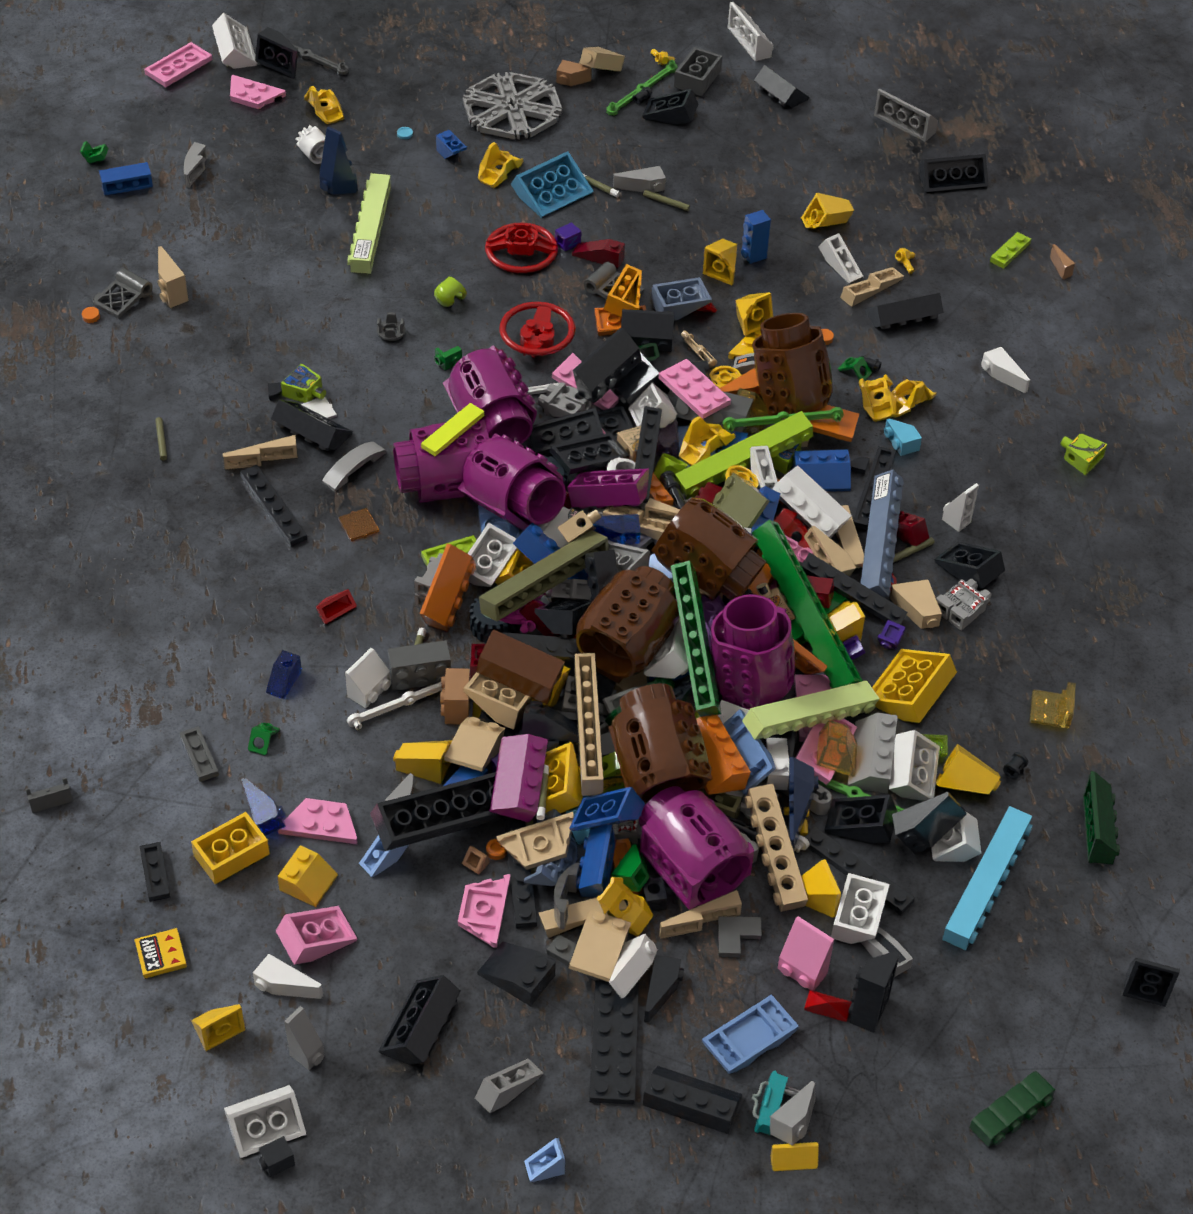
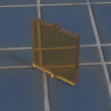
M367 508L355 512L351 511L349 514L338 517L350 541L366 538L371 534L379 532V528Z

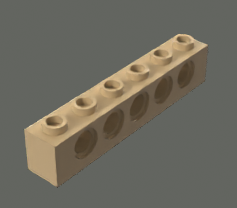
M768 784L749 788L747 796H745V804L747 809L750 808L751 824L753 828L756 827L758 833L756 841L758 847H762L763 850L762 861L763 865L768 867L769 873L767 877L769 885L773 886L775 891L773 893L775 905H779L781 912L805 907L808 901L774 785ZM763 806L767 808L768 811L762 812L759 809V807ZM769 825V826H771L774 830H773V831H768V830L765 829L764 826ZM770 845H777L780 850H773ZM776 864H782L785 870L778 869ZM787 883L791 886V889H784L781 884Z

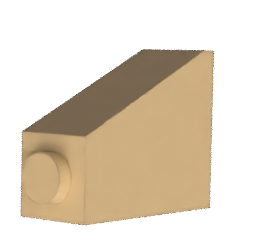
M600 47L583 48L580 63L592 68L621 71L625 56Z
M929 580L900 583L891 586L890 600L907 611V616L921 629L940 625L942 613Z

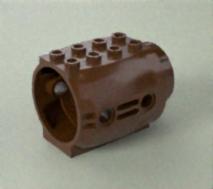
M803 313L781 314L762 322L760 328L761 336L753 341L752 347L759 391L767 408L768 416H774L780 412H787L788 414H796L800 411L803 413L815 412L825 407L833 393V383L829 356L821 326H810L808 316Z
M697 497L689 499L680 509L651 550L655 554L657 561L671 573V565L690 561L696 569L700 593L711 601H714L720 593L730 600L742 596L767 562L752 551L758 543L756 537L717 506Z
M641 566L634 571L623 570L618 572L600 591L580 618L576 630V643L580 653H595L596 672L619 684L623 678L639 674L649 665L672 633L674 626L680 618L674 583L659 570Z
M661 683L650 684L636 688L626 693L620 699L622 712L613 719L609 730L625 788L632 787L646 805L652 797L666 788L679 786L685 792L692 790L700 791L706 786L708 781L713 779L704 740L694 715L695 710L691 703L675 698L672 686Z

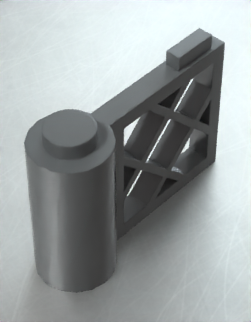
M605 262L584 281V287L590 294L597 293L607 299L609 293L604 290L612 289L615 284L614 281L618 279L620 273L617 272L616 267L612 263ZM643 285L640 287V295L644 292Z
M125 268L116 273V280L102 293L99 292L92 298L93 305L118 319L141 297L149 296L153 288L151 282ZM116 287L121 289V292L112 293ZM128 295H133V296H134L132 299H128V300H125V299H124V296H128ZM122 297V301L113 302L112 298ZM104 299H110V303L102 304L100 302ZM122 306L118 312L113 310V307Z

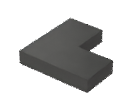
M718 916L719 957H740V939L761 940V917Z

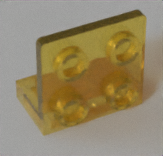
M1068 682L1066 690L1062 689L1061 694L1033 690L1030 722L1069 729L1074 715L1076 683Z

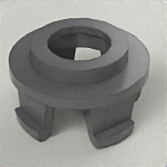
M388 312L386 320L383 322L381 318H378V336L387 341H395L402 338L405 334L404 319L401 318V322L398 321L394 312Z

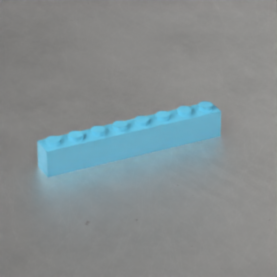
M1009 806L945 928L942 940L964 950L968 948L970 943L974 944L978 935L976 930L978 927L982 928L986 920L985 912L990 913L994 904L992 899L994 896L998 897L1002 889L1001 881L1006 882L1010 873L1008 868L1009 866H1014L1017 860V850L1021 852L1026 841L1023 838L1025 835L1029 837L1033 825L1030 824L1031 815Z

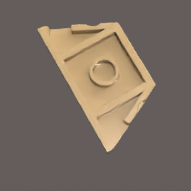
M570 812L496 837L499 844L528 870L567 857L572 835L569 827L574 819V813Z

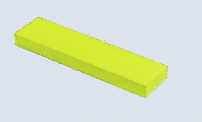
M469 403L421 443V448L433 456H437L484 416V411Z

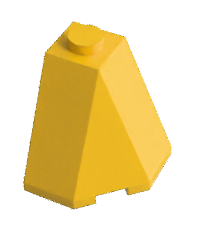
M816 193L801 219L808 229L842 224L848 221L854 209L847 199Z
M720 239L706 246L704 249L703 274L733 285L737 244L726 239Z
M770 292L750 294L735 300L737 317L745 336L760 330L761 323L773 317Z
M845 601L830 612L828 617L842 642L855 635L861 641L865 615L857 602L850 603V601Z
M452 740L403 743L400 750H396L393 757L396 771L406 774L411 773L413 776L441 784L451 765V762L444 761V756Z
M959 744L956 745L943 765L942 771L944 773H940L936 779V785L940 787L990 794L992 790L996 791L1001 783L999 773Z

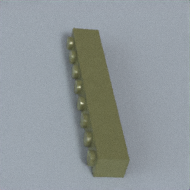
M591 530L479 596L481 613L495 621H499L585 569V553L609 550L608 537Z

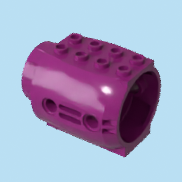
M494 345L489 349H480L467 354L455 364L450 378L443 382L456 412L458 413L469 403H472L484 411V416L480 420L485 421L489 439L496 433L501 437L503 434L513 440V443L514 441L520 444L524 443L531 435L537 410L534 406L535 400L528 393L529 389L526 384L521 380L523 378L522 375L515 369V362L511 357L507 358L505 352L502 349L498 350Z
M484 420L477 421L437 456H433L422 449L421 443L446 422L410 429L409 441L393 444L395 472L400 492L417 491L420 503L467 497L458 490V487L463 481V468L467 457L479 443L489 439Z
M495 433L492 438L479 443L467 457L463 468V481L458 490L478 505L522 531L532 522L537 526L550 522L559 514L566 498L563 476L557 472L558 467L550 462L546 463L547 458L539 453L536 456V453L530 448L526 447L524 449V446L519 442L514 441L513 443V440L503 434L501 437Z
M743 595L731 600L717 614L711 626V658L717 690L722 695L723 701L748 710L753 707L779 702L790 691L795 674L794 640L791 621L786 614V609L776 606L770 599L760 595Z
M679 786L669 787L652 797L644 806L639 817V825L642 827L640 852L689 910L697 905H703L733 892L746 877L751 875L754 857L753 846L744 839L740 831L715 805L714 801L709 799L702 791L692 790L685 792Z

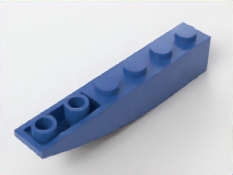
M533 522L513 542L534 564L560 549L557 543L544 534L543 530ZM583 569L568 579L587 580L588 574Z

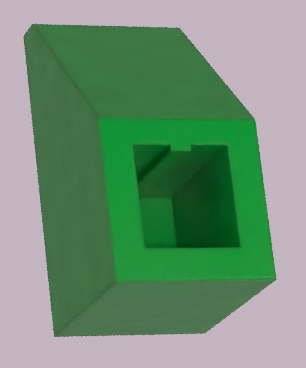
M633 844L611 875L612 877L623 878V884L631 891L639 892L650 876L643 855L637 845Z

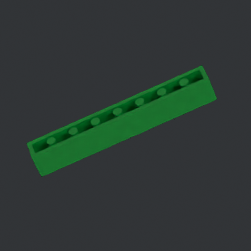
M690 561L671 565L695 708L701 717L719 715L722 712L696 569Z

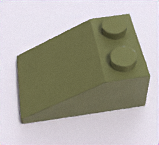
M733 472L726 479L722 490L716 494L713 504L731 516L744 528H752L770 501L749 481Z

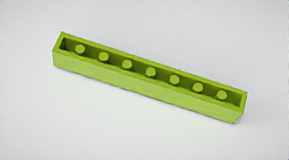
M800 411L676 473V482L680 484V490L685 494L686 499L698 495L700 488L705 487L707 482L717 485L726 481L725 474L730 466L739 465L748 469L751 468V447L768 446L771 457H776L779 453L792 449L795 445L808 441L813 437V425L804 413Z

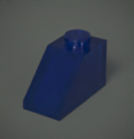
M284 650L281 651L273 664L266 693L285 699L302 671L299 655Z

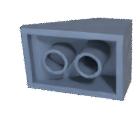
M698 277L652 285L650 301L655 311L674 312L675 321L711 303L712 299L701 278Z

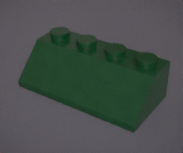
M1090 771L1083 794L1088 862L1113 864L1115 857L1119 856L1120 845L1116 844V839L1118 838V827H1115L1117 811L1113 810L1115 794L1112 793L1111 784L1095 771Z

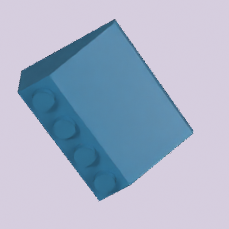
M568 151L516 175L511 183L518 197L541 218L594 192Z

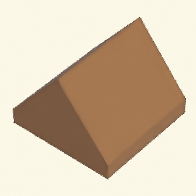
M472 845L469 846L462 862L464 866L477 874H480L490 863L488 856Z

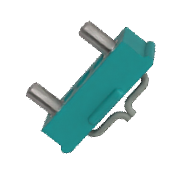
M775 1070L771 1073L768 1082H762L758 1093L752 1096V1100L755 1101L753 1116L757 1118L754 1130L755 1132L760 1131L771 1135L770 1116L780 1108L783 1094L793 1097L799 1092V1090L786 1086L788 1077L777 1074ZM766 1085L759 1114L757 1115L758 1100L756 1097L761 1095L763 1086Z

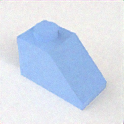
M378 835L359 864L371 877H375L396 863L408 845L385 851Z

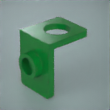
M850 357L838 368V371L853 369L859 381L862 378L865 381L872 374L864 357ZM861 366L865 368L864 376L860 374Z
M261 723L253 727L248 750L266 755L271 735L278 733L280 728L274 727L269 723ZM257 737L264 740V747L261 749L257 748L254 744V740Z

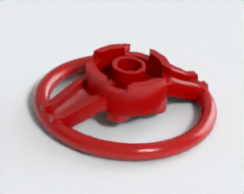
M512 223L496 229L489 235L485 244V252L488 259L502 270L513 273H531L539 271L553 262L558 252V244L555 237L541 226L531 223ZM507 248L508 253L511 255L531 256L537 250L547 253L549 256L538 264L519 267L501 262L494 256L492 251Z
M527 302L517 305L503 316L499 325L501 338L507 346L522 353L523 356L530 355L534 358L535 356L554 354L567 347L573 340L576 329L574 320L567 311L547 302ZM537 309L534 318L527 320L526 324L521 328L520 345L516 344L509 338L506 332L508 321L512 316L521 311ZM552 311L561 315L566 320L569 328L566 338L555 346L554 329L551 323Z

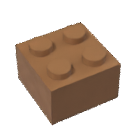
M446 668L445 676L441 677V688H445L442 689L440 694L441 716H445V724L461 725L469 717L470 697L463 689L470 681V669Z

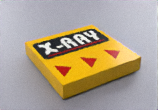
M177 928L134 939L144 979L187 967Z

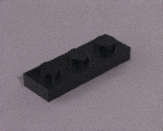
M161 842L141 845L140 852L149 902L171 898Z

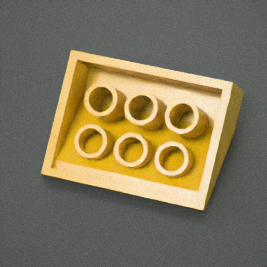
M901 649L872 687L880 698L875 707L888 714L897 715V718L902 721L920 723L957 673L951 655Z

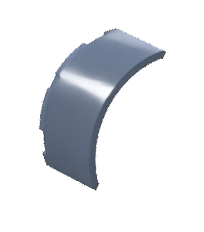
M553 809L545 813L544 820L537 819V823L561 816L562 814ZM571 837L567 857L538 866L536 873L524 878V883L555 886L562 873L576 863V840Z

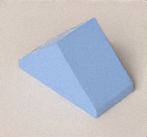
M559 1138L553 1139L524 1161L530 1182L565 1174V1157Z

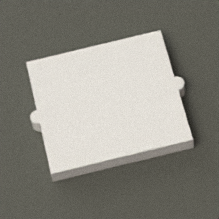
M326 397L322 400L317 398L301 404L329 419L337 417L332 404H329Z

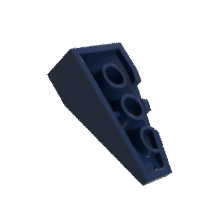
M327 127L319 174L320 188L333 195L356 193L358 191L357 177L355 173H352L350 167L352 162L347 158V147L341 132Z
M789 757V838L794 850L814 797V788H818V776H814V768L794 757Z

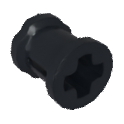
M1014 752L1010 762L1006 763L1003 767L1005 775L1012 779H1017L1021 769L1028 765L1027 757L1022 753Z

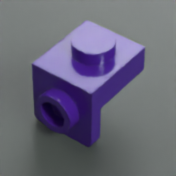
M887 620L882 633L877 637L880 645L886 649H897L906 627Z
M857 635L842 642L851 660L866 653Z

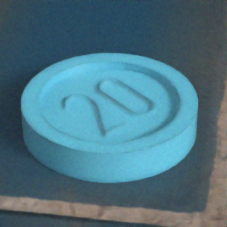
M401 127L397 130V136L401 139H409L413 136V130L409 127Z

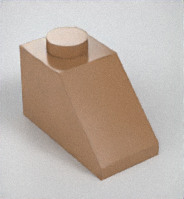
M562 60L556 70V83L574 86L591 81L592 67Z

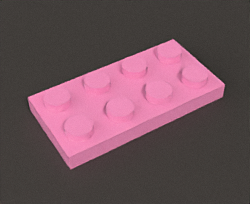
M190 42L145 68V75L167 87L212 61V55Z
M688 359L659 373L658 378L702 419L731 405V399Z
M844 718L832 720L826 724H816L810 728L795 758L814 768V776H818V780L827 785L857 726Z

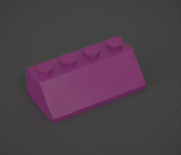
M649 469L580 472L567 487L571 506L579 507L580 509L590 506H596V508H603L605 506L620 507L623 505L638 506L647 497Z
M530 734L502 737L490 812L525 822H530L536 815L548 739Z

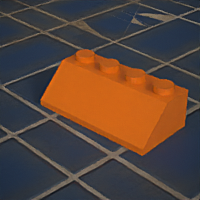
M448 543L420 611V615L427 626L447 632L455 623V613L462 605V595L467 591L470 574H473L476 568L475 561L471 555Z
M710 715L697 718L708 761L712 769L711 775L713 779L708 781L704 787L707 794L744 790L751 771L719 716Z

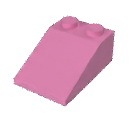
M339 906L286 914L276 930L294 965L312 962L357 940Z
M798 916L780 954L777 969L785 976H790L796 980L802 987L814 991L828 974L834 939Z

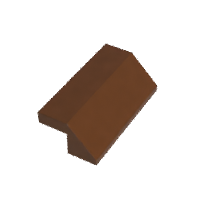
M493 630L479 657L476 672L542 703L548 704L551 700L554 685L561 678L565 661Z

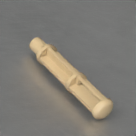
M686 330L681 333L685 343L702 360H704L701 357L703 356L708 361L710 368L717 364V360L706 348L698 345L693 340L694 336L692 334H689Z

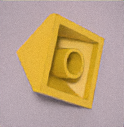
M824 859L801 876L808 898L805 906L834 918L838 911L841 892L826 859Z
M240 1004L213 1009L191 1020L205 1051L245 1031Z

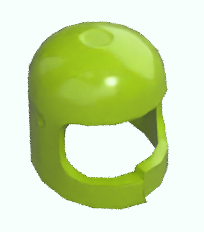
M447 277L434 290L435 299L444 307H451L455 304L454 296L464 299L467 295L464 286L453 277Z
M663 453L653 473L659 479L661 474L666 471H672L676 474L686 469L688 465L669 454Z

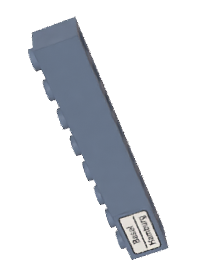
M894 470L876 475L874 478L861 584L882 597H887L890 593L902 487L904 484L902 477Z

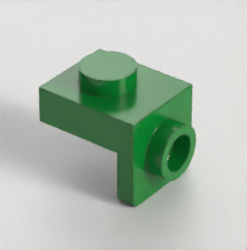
M88 141L83 143L80 153L88 163L100 162L106 158L109 148L106 144L92 148Z
M459 346L443 352L440 348L435 349L434 360L444 370L454 367L462 358V349Z

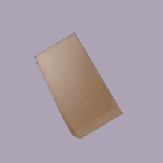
M1053 244L1050 258L1062 279L1071 277L1075 263L1059 247Z

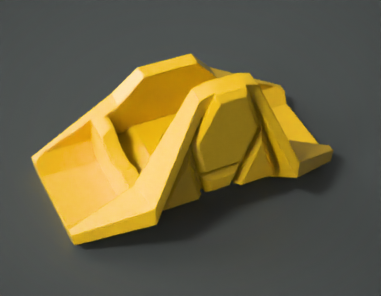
M314 86L309 88L304 96V100L314 107L315 114L326 124H331L344 119L342 107L331 89H321L317 92ZM320 103H327L328 105L321 106Z
M493 142L488 146L480 163L478 180L483 184L496 188L507 179V174L512 169H517L524 162L523 158L519 159L510 155L507 151H500L497 143ZM503 165L502 169H497L496 166Z
M887 374L872 381H864L863 378L859 381L864 410L876 422L896 416L897 399L890 391V386L893 385V382ZM876 394H884L881 399H875Z
M906 379L899 383L891 392L897 399L896 416L893 418L910 412L911 408L915 407V404L933 399L937 393L932 392L926 387L923 381H910ZM910 395L907 400L904 398V396Z
M698 416L690 423L681 445L679 457L692 466L710 457V453L718 447L728 445L736 438L735 434L726 431L720 424L706 423ZM707 441L705 446L701 445L702 442Z
M611 877V882L607 888L597 897L604 914L607 913L610 916L631 922L629 933L637 937L652 919L653 913L644 897L633 894L623 884V878ZM626 899L628 906L624 911H620L619 904L622 900Z

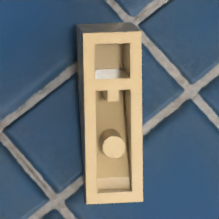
M811 526L804 538L814 555L850 576L856 569V566L849 554L817 527Z

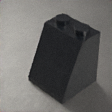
M641 352L642 361L611 388L614 394L618 392V398L624 405L627 403L631 406L651 383L655 384L665 394L670 392L669 388L658 378L659 372Z

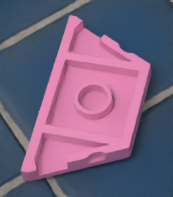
M231 76L230 100L232 102L260 109L266 104L275 102L274 98L286 96V90L239 76Z
M305 798L278 826V834L357 844V836L346 803Z
M506 874L504 878L495 881L487 879L481 883L465 885L458 926L494 948H497L510 884V874Z

